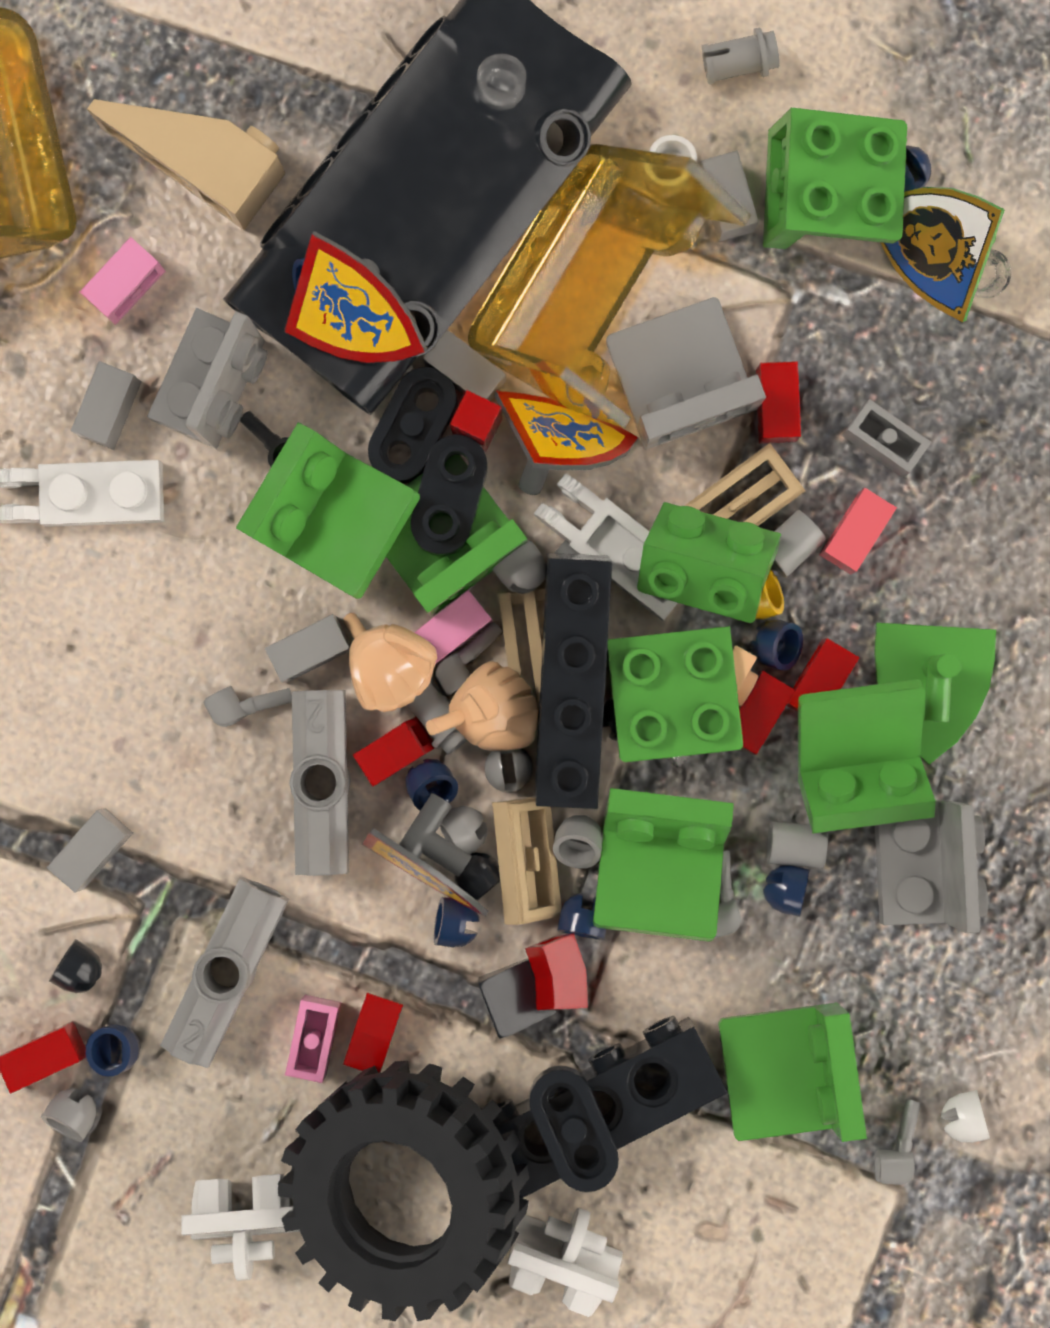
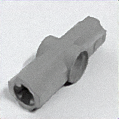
M346 690L292 691L293 771L289 784L294 797L295 875L348 874V792L351 779L347 769ZM318 764L325 765L331 769L336 778L335 790L327 799L314 797L306 787L307 773Z
M244 877L239 879L204 954L200 956L194 965L192 980L160 1045L170 1052L172 1056L188 1064H195L205 1068L211 1065L246 989L255 979L257 966L289 901L288 898L281 895L278 891ZM216 957H226L235 962L239 969L237 985L227 987L215 981L212 976L211 966Z

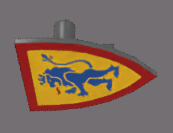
M314 231L311 234L284 332L336 357L366 363L396 362L425 353L427 350L414 317L394 288L379 274L377 264L370 259L359 258L343 246Z
M497 390L494 394L528 459L518 486L523 492L530 495L541 493L550 469L592 470L610 465L625 457L639 438L604 417L556 399Z
M431 794L399 844L372 828L362 843L364 846L429 887L486 917L489 912L447 877L420 859L421 854H424L459 877L472 857L436 833L452 808L448 802L435 794Z

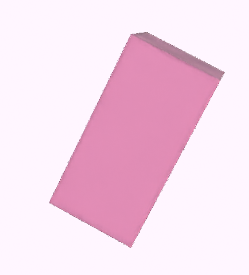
M130 237L84 286L80 293L116 325L163 275L165 270L154 257Z
M468 590L414 633L429 641L436 648V667L493 621Z
M304 995L300 1001L285 1076L323 1083L327 1076L342 1002Z

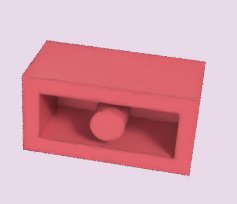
M867 488L862 489L857 493L819 555L850 575L857 572L897 507Z

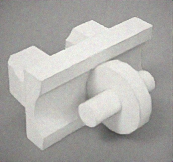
M274 1174L252 1177L253 1210L232 1211V1181L228 1179L195 1181L192 1215H181L182 1235H191L193 1240L233 1237L231 1244L211 1246L212 1264L233 1263L236 1280H250L253 1273V1261L273 1260L275 1257L273 1240L253 1242L252 1235L288 1233L285 1232L281 1218L288 1211L293 1210L292 1198L278 1196V1182L285 1175Z
M577 1208L570 1223L549 1216L547 1223L525 1215L516 1228L519 1235L510 1249L507 1263L511 1265L509 1285L515 1290L533 1295L540 1293L545 1278L565 1285L562 1302L567 1308L590 1317L602 1300L613 1303L619 1289L618 1274L623 1252L606 1246L607 1237L587 1230L590 1212L584 1209Z

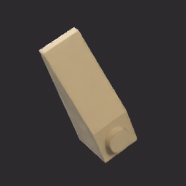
M94 99L87 108L102 130L242 230L247 228L286 174L276 154L279 150L277 144L253 126H250L244 132L229 120Z

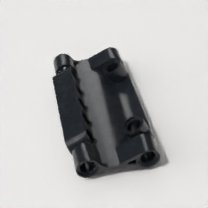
M460 0L447 17H440L420 37L278 216L261 240V252L223 300L235 312L237 311L248 316L258 330L269 335L288 349L349 401L367 414L372 415L418 356L427 354L435 347L442 335L580 160L585 157L590 147L591 136L631 87L630 77L615 60L566 30L530 0ZM553 122L559 126L563 134V145L557 154L550 150L546 140L547 131ZM314 231L343 246L359 258L370 259L377 264L379 274L394 288L407 309L414 315L417 327L427 347L425 353L396 362L366 363L336 357L284 332L295 295L292 278L293 264L297 259L305 258L311 234Z

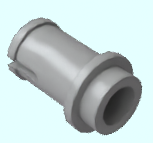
M759 27L754 29V35L711 45H702L704 69L707 72L708 84L760 72L761 77L769 76L770 69L779 68V52L774 31L763 33Z
M431 677L429 686L421 695L415 696L414 702L407 706L426 728L428 720L449 713L451 701L434 682V678ZM455 727L432 735L435 739L432 742V746L435 749L442 747L448 755L467 741Z

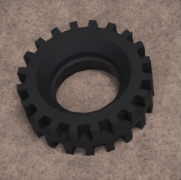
M395 1061L384 1072L378 1073L376 1067L373 1066L363 1070L349 1083L346 1081L300 1122L295 1129L299 1137L285 1148L281 1162L292 1166V1169L278 1182V1196L292 1198L294 1207L293 1210L288 1211L281 1219L285 1232L299 1230L305 1241L295 1253L298 1259L304 1265L315 1258L326 1271L318 1284L328 1293L337 1283L351 1291L349 1307L361 1312L370 1300L382 1304V1319L396 1321L406 1307H413L416 1320L423 1321L431 1319L441 1304H445L449 1312L462 1306L473 1290L478 1292L514 1244L519 1235L516 1228L527 1214L529 1200L519 1197V1191L529 1179L528 1166L514 1165L511 1154L521 1143L515 1130L501 1135L493 1123V1120L502 1109L493 1099L483 1108L478 1106L468 1097L475 1084L465 1077H462L453 1087L440 1082L443 1067L430 1063L419 1074L410 1073L408 1061ZM388 1141L410 1147L431 1162L446 1184L452 1206L450 1224L441 1237L430 1244L412 1246L390 1240L368 1223L355 1204L349 1182L351 1164L361 1149L371 1143Z

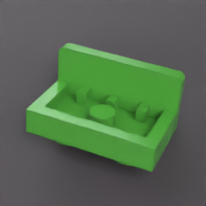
M664 502L643 545L637 589L645 594L752 623L757 616L763 587L778 551L781 533L760 528L753 523L737 522L704 513L694 507L678 506Z

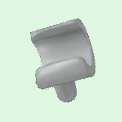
M495 622L489 624L466 648L464 647L458 653L444 659L436 667L434 678L447 697L456 693L471 675L465 665L475 660L503 633L502 629Z
M229 686L207 697L204 700V704L213 722L219 726L227 727L237 723L247 715L254 714L256 711L292 703V694L290 688L250 697L240 702L232 686Z
M723 851L720 903L715 938L734 933L741 923V915L734 899V891L732 890L730 851Z
M909 1099L906 1100L896 1137L895 1150H876L874 1175L878 1182L882 1184L904 1185L913 1178L915 1163L911 1151L913 1145L912 1138L921 1103Z

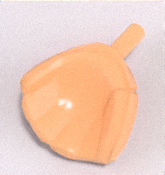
M349 613L344 617L343 622L354 638L349 651V667L354 690L361 706L368 711L377 709L382 712L395 711L397 708H402L414 702L415 696L421 695L430 684L437 660L436 648L429 641L405 627L395 624H384L366 630L355 613Z
M489 661L477 668L456 691L449 704V713L428 720L426 722V730L430 735H435L455 727L471 744L477 745L481 749L491 751L518 750L529 746L534 741L539 709L536 698L531 695V687L524 678L519 676L518 672L509 667H502L498 662Z

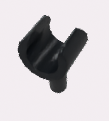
M251 411L243 414L240 422L269 451L267 456L268 463L272 467L289 437L280 438Z

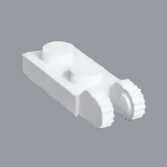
M159 460L38 464V469H0L1 488L39 486V506L1 505L0 523H40V525L45 527L164 522L163 463Z
M564 474L557 483L558 487L572 502L578 503L584 509L593 513L591 518L581 530H578L558 510L544 503H541L534 512V515L557 535L570 542L569 546L579 554L609 556L612 560L611 581L656 617L664 621L677 602L645 594L637 589L643 545L650 531L608 498L604 501L601 500L570 475Z

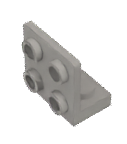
M715 297L612 333L606 338L607 348L645 450L756 411L766 398L758 374L747 378L720 301Z
M196 308L147 417L156 423L215 449L218 448L222 436L229 439L235 432L242 415L243 406L238 404L244 387L247 382L254 384L257 381L267 359V350L262 349L265 340L250 318L236 311L231 322H228Z
M936 800L934 818L875 825L879 923L884 926L946 923L965 933H979L980 917H986L988 913V892L984 879L977 878L976 854L984 852L985 830L981 816H974L973 805L948 800Z

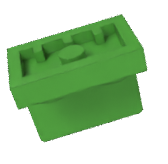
M791 107L768 130L763 247L787 249L804 235L892 244L899 241L903 234L907 143L906 122L897 119Z
M298 422L240 519L236 529L355 599H360L417 505L420 495L412 488L345 453L316 431Z
M458 454L449 457L445 464V469L452 475H461L468 468L466 462ZM423 473L406 486L418 493ZM483 488L471 536L466 541L467 544L460 551L448 556H436L423 550L414 539L411 531V513L386 558L432 618L492 573L493 568L498 563L527 543V537L513 519L509 521L487 490ZM446 513L435 514L430 520V529L436 534L447 533L453 525L452 518Z
M730 626L608 639L606 666H609L618 751L621 761L633 762L735 751L743 747Z
M915 679L809 693L799 697L798 783L813 834L934 818L936 800L920 757L925 689L921 680Z
M610 788L604 815L603 843L593 917L594 926L603 929L707 942L713 941L717 934L723 850L725 841L732 828L734 803Z
M837 1002L724 1017L719 1020L718 1026L733 1134L738 1141L832 1129L842 1142L867 1139L850 1013Z

